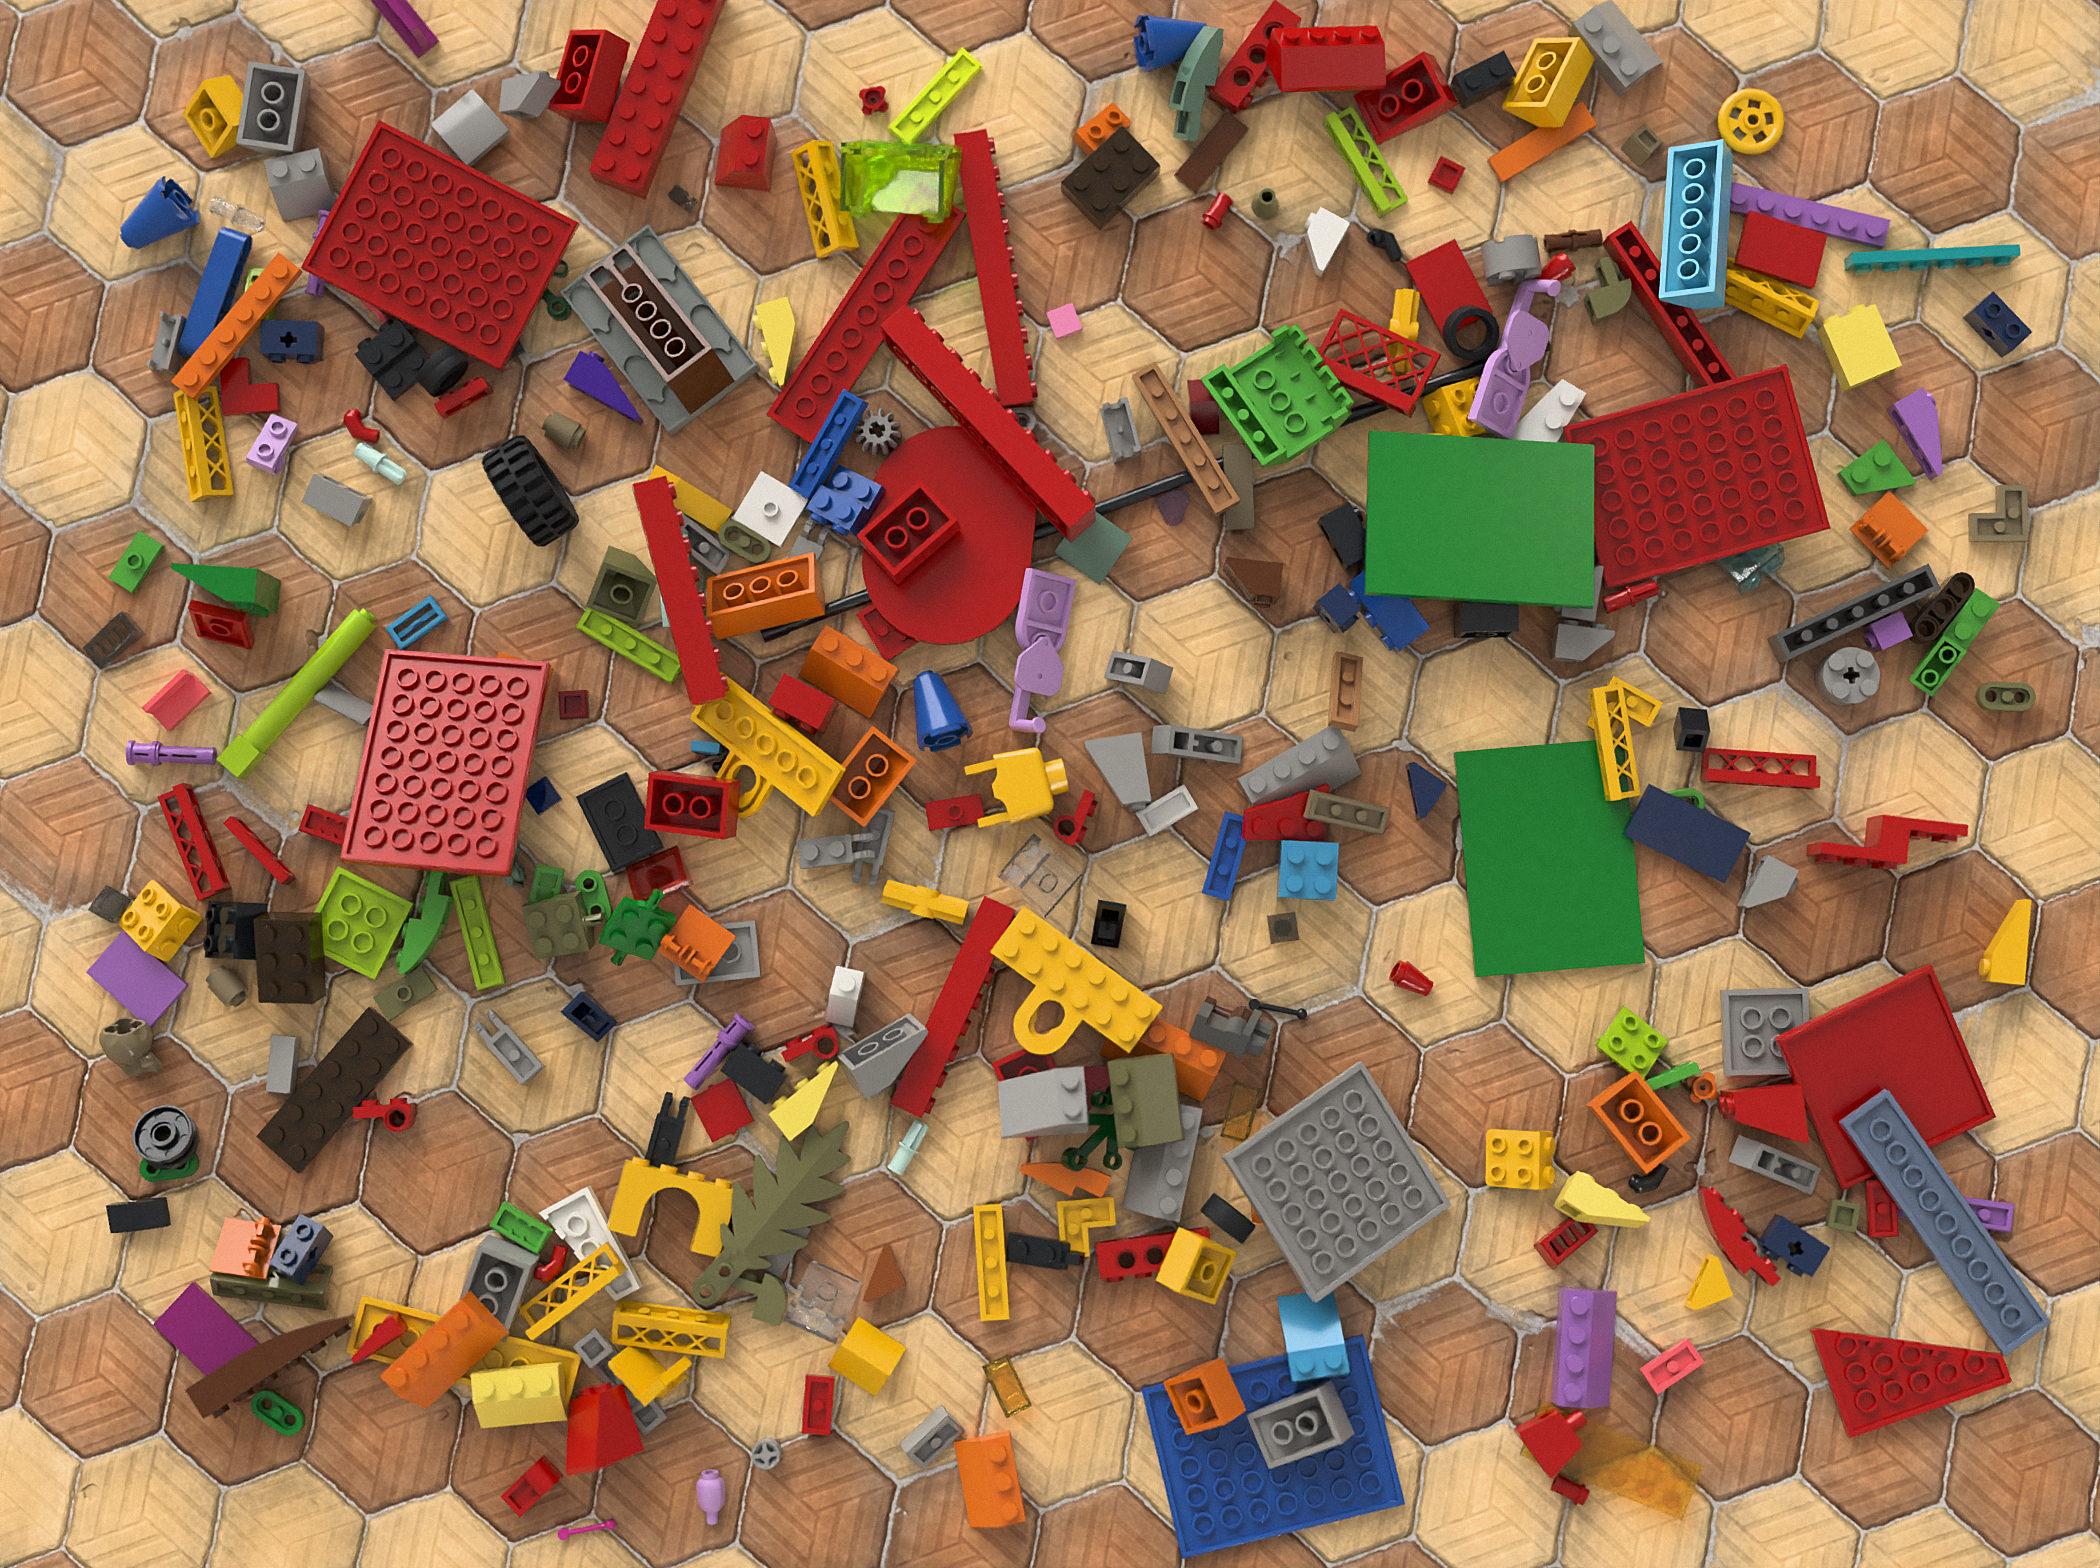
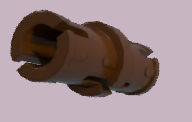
M1572 229L1567 233L1545 234L1543 238L1546 253L1560 250L1576 252L1578 249L1602 247L1603 243L1601 229L1576 231Z

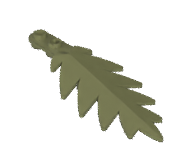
M848 1121L834 1127L823 1137H821L814 1125H810L803 1143L801 1159L798 1158L787 1138L782 1135L777 1152V1182L759 1154L755 1156L753 1169L755 1207L740 1182L735 1181L732 1194V1225L734 1234L725 1223L721 1224L720 1232L724 1250L694 1282L691 1293L696 1303L703 1306L714 1304L746 1268L765 1269L771 1267V1261L760 1256L783 1254L809 1245L807 1239L783 1230L809 1227L831 1219L830 1214L802 1203L821 1201L845 1191L844 1186L820 1176L837 1170L851 1160L849 1155L838 1151L848 1131ZM722 1267H728L730 1273L723 1275L719 1270ZM703 1288H708L711 1290V1294L703 1296L700 1291Z

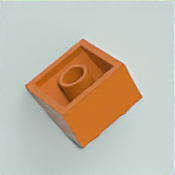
M1223 1357L1202 1363L1163 1382L1186 1435L1225 1425L1246 1411Z

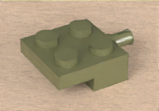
M582 891L554 895L551 899L524 903L522 906L536 960L589 951L595 944L591 926L605 924L603 913L587 914Z

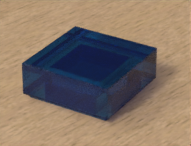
M547 776L527 788L526 798L538 815L543 814L563 800Z

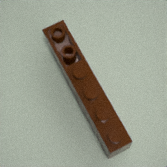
M348 1315L317 1322L258 1344L232 1358L185 1391L203 1419L211 1415L216 1419L230 1410L228 1404L235 1399L240 1403L253 1395L254 1391L252 1388L259 1383L266 1386L277 1379L279 1376L276 1372L283 1367L290 1370L303 1361L300 1356L309 1350L314 1354L327 1345L325 1340L333 1334L338 1338L352 1328L349 1324L355 1320V1316Z

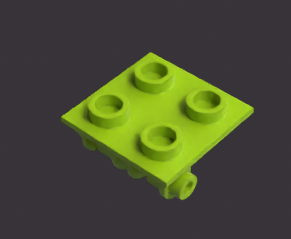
M1623 1005L1603 1037L1600 1036L1594 1045L1597 1047L1598 1052L1602 1051L1610 1057L1612 1063L1616 1062L1617 1067H1622L1629 1074L1636 1070L1644 1079L1669 1040Z

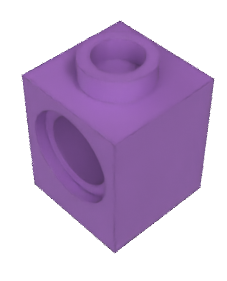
M1901 611L1863 628L1865 632L1863 634L1864 641L1868 648L1873 649L1874 653L1913 636Z

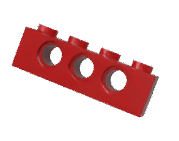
M1274 0L1216 79L1215 86H1211L1209 97L1235 116L1240 109L1245 111L1254 98L1251 95L1257 86L1261 89L1270 76L1267 73L1270 66L1265 57L1269 42L1266 35L1271 33L1273 28H1300L1302 18ZM1260 55L1265 61L1261 64H1256L1251 61L1250 57ZM1244 77L1249 83L1245 86H1239L1234 82V79Z
M1208 1226L1186 1229L1211 1240ZM1177 1231L1095 1242L1100 1279L1106 1278L1107 1283L1123 1281V1276L1134 1274L1135 1279L1151 1277V1272L1160 1271ZM1152 1248H1159L1163 1252L1162 1259L1157 1263H1152L1147 1259V1252ZM1123 1252H1130L1135 1257L1134 1263L1129 1267H1124L1118 1262V1258Z

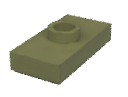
M420 966L373 998L387 1020L392 1021L438 989L424 967Z

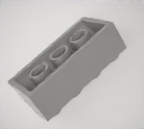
M1329 726L1238 778L1236 783L1250 807H1254L1273 800L1279 801L1291 797L1293 794L1301 791L1307 792L1323 784H1328L1330 786L1329 792L1362 773L1351 747L1341 730Z
M1180 1103L1184 1139L1141 1146L1139 1149L1134 1150L1122 1208L1179 1222L1203 1111L1202 1108Z

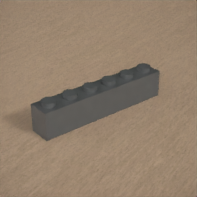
M1927 564L1767 638L1780 664L1932 594L1941 588L1930 565Z

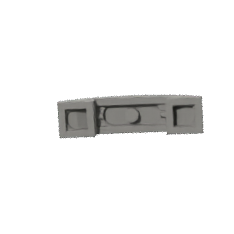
M597 1328L573 1345V1348L590 1369L593 1367L604 1382L610 1381L612 1386L624 1385L635 1423L644 1435L668 1417L656 1398L645 1407L640 1400L634 1397L630 1389L615 1376L608 1363L620 1352Z

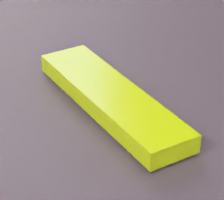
M962 47L888 127V131L909 149L980 73L983 65Z

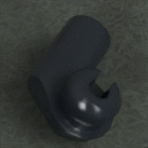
M1377 228L1368 232L1367 242L1374 247L1386 250L1391 263L1404 257L1393 233Z
M1660 1163L1651 1170L1649 1175L1642 1177L1637 1174L1632 1175L1628 1185L1631 1189H1634L1635 1193L1639 1194L1654 1191L1661 1184L1669 1168Z

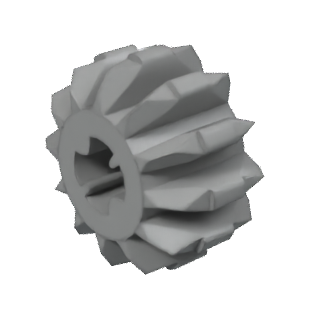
M879 408L878 416H874L872 409H869V419L867 420L862 416L859 420L864 426L857 425L854 429L855 432L860 433L855 440L857 443L864 442L862 445L863 452L868 451L872 447V455L877 456L878 449L882 448L883 454L888 455L886 446L889 445L896 449L898 446L893 439L902 438V434L895 431L901 427L899 421L892 422L895 417L892 412L884 418L883 408ZM875 427L885 430V432L882 431V437L877 438L875 434L871 435V433H874L873 429Z

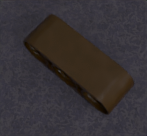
M1960 572L1942 582L1940 585L1941 589L1933 593L1908 626L1913 634L1909 639L1912 642L1922 644L1935 639L1973 593L1975 582L1971 575ZM1955 580L1962 584V593L1955 591L1953 587ZM1937 602L1944 604L1946 609L1944 615L1937 612ZM1920 623L1925 624L1928 628L1926 637L1922 636L1918 631Z

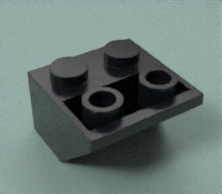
M209 901L205 913L207 932L203 942L205 958L256 960L254 919L267 912L268 904Z

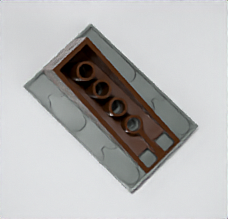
M648 224L560 290L566 301L671 436L743 383L749 376L760 370L754 359Z

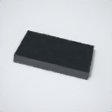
M628 772L576 796L613 873L664 848L657 831L644 829L646 808Z

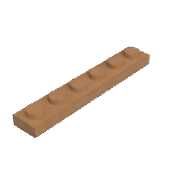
M1154 362L1132 374L1133 382L1215 517L1240 504L1239 497L1158 364Z

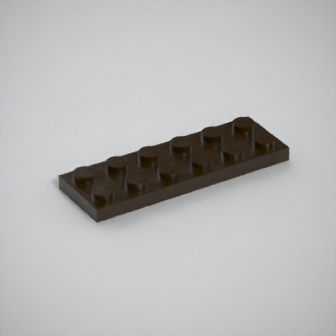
M368 1007L256 1137L298 1174L302 1173L353 1114V1107H358L362 1104V1101L368 1097L414 1043L374 1008Z

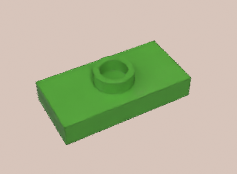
M138 531L108 578L135 594L165 546Z
M536 863L528 903L551 899L554 895L560 894L565 870Z
M1689 1061L1644 1078V1080L1652 1090L1664 1087L1665 1090H1670L1680 1086V1080L1698 1074L1701 1071L1697 1063Z
M507 1201L502 1203L489 1226L537 1255L541 1254L554 1231L553 1228Z

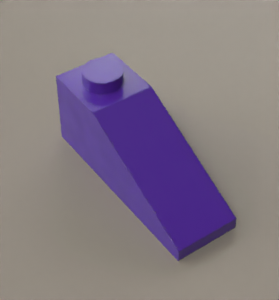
M580 350L564 377V381L574 389L641 425L643 422L642 418L603 363L605 359L592 351L586 354Z

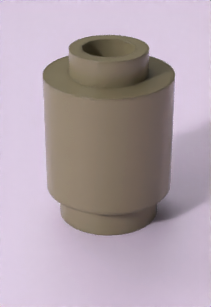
M558 412L553 416L549 414L542 426V429L545 430L544 437L568 449L572 447L577 450L586 433V429L582 428L580 423Z
M224 965L216 968L206 978V982L209 984L208 988L226 1007L231 1005L237 1007L248 997L245 993L249 988L230 968L226 969Z

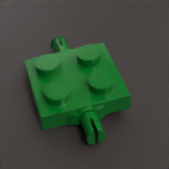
M654 889L648 901H639L623 896L599 935V944L616 949L615 954L611 958V962L614 965L617 963V966H621L628 954L651 961L661 945V940L670 932L676 922V914L663 910L658 906L664 898V893L661 890L658 892V889Z

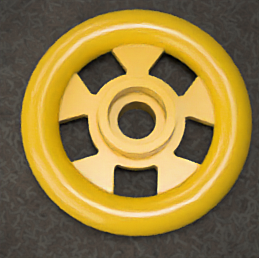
M1745 89L1732 94L1723 103L1718 115V128L1722 139L1730 148L1742 154L1755 155L1768 151L1779 141L1784 130L1785 120L1780 104L1773 96L1758 89ZM1755 100L1760 102L1759 109L1754 107L1748 108V101ZM1734 107L1742 111L1737 120L1730 117ZM1764 114H1772L1773 124H1765ZM1748 117H1754L1756 124H1749ZM1737 127L1746 135L1742 140L1736 138L1732 133ZM1763 131L1766 139L1756 143L1753 136Z

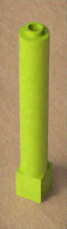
M355 608L244 734H238L216 760L237 778L246 780L268 755L265 752L373 632L377 627L373 623L376 618L365 608H362L360 611Z

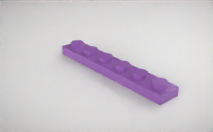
M1731 182L1730 213L1746 217V213L1751 210L1827 234L1828 237L1882 249L1885 245L1890 223L1889 219Z

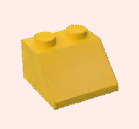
M230 75L203 80L182 113L211 159L217 158L237 145L236 140L243 94Z
M1179 1227L1156 1281L1178 1293L1215 1305L1238 1252Z

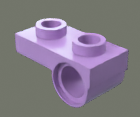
M271 414L246 456L247 463L275 476L278 475L285 462V452L298 431V424Z

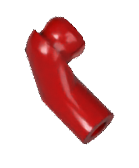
M349 409L344 415L343 423L351 436L358 440L377 444L380 438V431L364 427L361 421V412L357 409Z
M554 1245L550 1263L546 1266H536L534 1278L542 1280V1283H549L559 1275L564 1268L568 1247Z

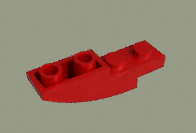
M1701 1186L1697 1190L1701 1211L1709 1232L1721 1252L1738 1272L1745 1274L1751 1268L1767 1285L1773 1287L1781 1279L1775 1273L1778 1268L1768 1258L1764 1257L1761 1259L1754 1252L1757 1247L1747 1237L1740 1238L1748 1230L1742 1224L1745 1221L1744 1217L1734 1208L1729 1210L1722 1203L1725 1200L1724 1197L1712 1187L1709 1190Z

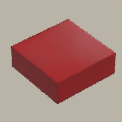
M1440 156L1427 183L1452 195L1465 167Z

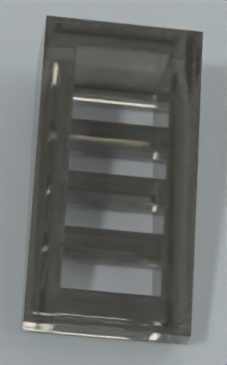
M121 611L83 649L97 667L103 670L142 638L145 633L128 613ZM122 625L129 632V634H127L126 636L120 630V627ZM115 632L121 639L119 643L111 636L112 633ZM105 639L113 646L111 651L103 643ZM96 646H99L106 655L103 659L94 650Z

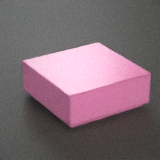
M1073 303L1046 312L1056 340L1082 331V326Z

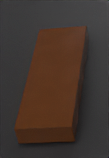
M1227 111L1178 169L1174 177L1196 194L1246 135L1249 128Z

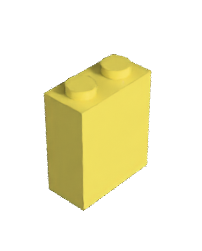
M1865 304L1858 305L1848 310L1849 315L1840 318L1839 314L1823 320L1824 325L1816 331L1843 392L1889 374L1902 366L1875 304L1869 307H1865Z

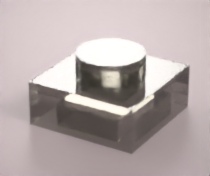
M1295 912L1266 916L1270 944L1299 940Z

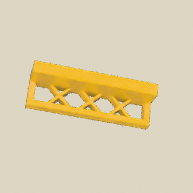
M812 140L792 151L791 156L817 258H824L838 250L853 251L859 248L833 141ZM808 153L810 160L807 168L804 167L802 155ZM812 179L815 180L816 184L814 195L811 194L809 187ZM818 206H821L823 211L821 221L817 219L816 215ZM825 232L828 233L831 243L826 248L823 243Z
M1727 256V267L1731 270L1726 268L1725 302L1801 339L1815 317L1819 300L1772 277L1734 266L1735 259ZM1799 303H1802V304L1808 306L1809 308L1804 307V306L1800 305Z
M208 386L202 393L209 394L210 407L207 410L198 403V399L196 401L193 400L182 390L173 393L190 502H202L209 497H231L234 495L217 386ZM205 419L214 425L215 433L212 437L208 436L202 429V422ZM209 446L218 452L219 460L216 464L207 458L206 450ZM214 473L222 479L224 490H212L210 478Z
M1623 684L1587 689L1605 800L1614 801L1640 796ZM1616 690L1618 703L1611 711L1607 708L1605 692ZM1618 709L1620 710L1621 717L1615 714ZM1612 717L1622 723L1623 730L1617 739L1611 733L1610 720ZM1623 736H1624L1625 745L1620 742L1621 739L1623 738ZM1617 745L1626 750L1627 759L1621 767L1616 764L1614 749ZM1627 765H1629L1630 773L1625 770ZM1621 773L1631 779L1633 791L1621 792L1619 782Z
M609 1242L603 1244L520 1308L519 1311L531 1326V1328L525 1331L531 1341L541 1336L628 1270ZM605 1251L614 1265L607 1270L597 1269L598 1256ZM592 1261L591 1267H586ZM578 1271L590 1272L589 1284L585 1287L575 1285V1277ZM570 1278L569 1284L563 1283ZM557 1287L568 1289L567 1300L564 1303L553 1301L554 1289ZM548 1295L547 1300H542V1298ZM535 1304L547 1305L546 1315L540 1321H537L529 1310Z
M619 1299L613 1314L611 1343L724 1359L732 1314ZM620 1325L631 1326L636 1333L632 1336L619 1335ZM651 1329L659 1330L665 1337L660 1340H654L650 1338L647 1332ZM679 1333H685L693 1341L683 1344L675 1336ZM707 1337L720 1338V1348L708 1347L703 1340Z

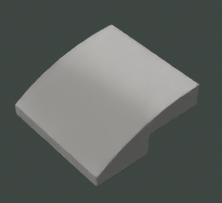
M473 89L430 124L462 162L470 167L511 133Z

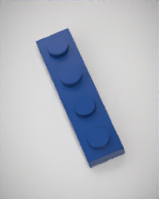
M845 389L842 390L789 484L790 488L807 499H812L819 485L824 484L869 403Z

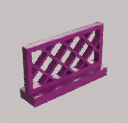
M371 0L418 59L439 43L437 37L407 0Z

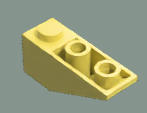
M788 297L755 306L758 315L753 316L757 332L763 331L765 341L761 342L765 358L771 357L773 368H769V373L773 385L779 384L781 391L788 381L798 331Z
M827 1060L816 1069L819 1075L811 1081L806 1077L794 1087L795 1094L788 1099L784 1095L771 1105L774 1110L769 1115L789 1141L793 1140L815 1122L840 1066L839 1060H836L834 1063Z
M1579 1171L1567 1178L1553 1205L1577 1222L1639 1228L1650 1220V1217L1644 1214L1640 1207L1628 1204L1619 1198L1615 1191L1602 1187L1595 1182L1592 1176L1580 1173Z

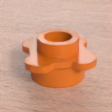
M1706 1072L1703 1076L1696 1077L1692 1075L1687 1078V1084L1691 1089L1690 1100L1692 1102L1699 1103L1702 1099L1715 1100L1717 1098L1718 1092L1714 1083L1715 1076L1712 1073ZM1701 1085L1705 1086L1704 1090L1700 1089Z

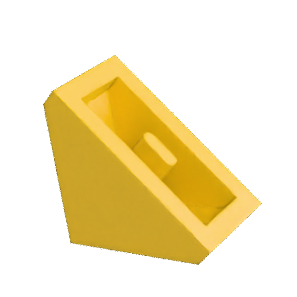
M1709 1253L1705 1255L1684 1304L1693 1310L1701 1309L1733 1296L1719 1258Z

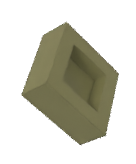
M1830 1198L1825 1226L1856 1233L1861 1205Z

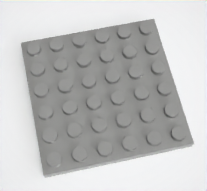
M1362 1061L1356 1062L1222 1156L1225 1164L1311 1301L1315 1303L1451 1206V1203Z

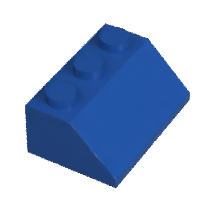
M1365 570L1346 586L1349 589L1348 594L1366 612L1363 617L1371 628L1377 627L1383 635L1380 637V640L1387 650L1391 651L1393 649L1397 654L1430 628L1409 598L1364 595Z

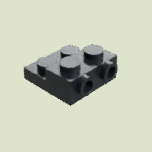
M398 319L395 322L388 320L379 328L380 334L374 339L368 337L362 340L357 346L359 351L355 353V356L393 401L418 383L416 376L420 368L430 358Z

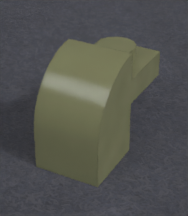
M1610 256L1599 259L1594 266L1602 288L1587 293L1583 298L1592 325L1616 316L1626 305L1631 295L1632 285L1630 278L1619 282L1620 271L1618 265L1615 262L1612 263Z
M743 1271L732 1283L731 1287L758 1295L752 1318L779 1326L782 1323L788 1303V1293L784 1282L780 1277L769 1271L765 1273L763 1281L758 1280V1274Z

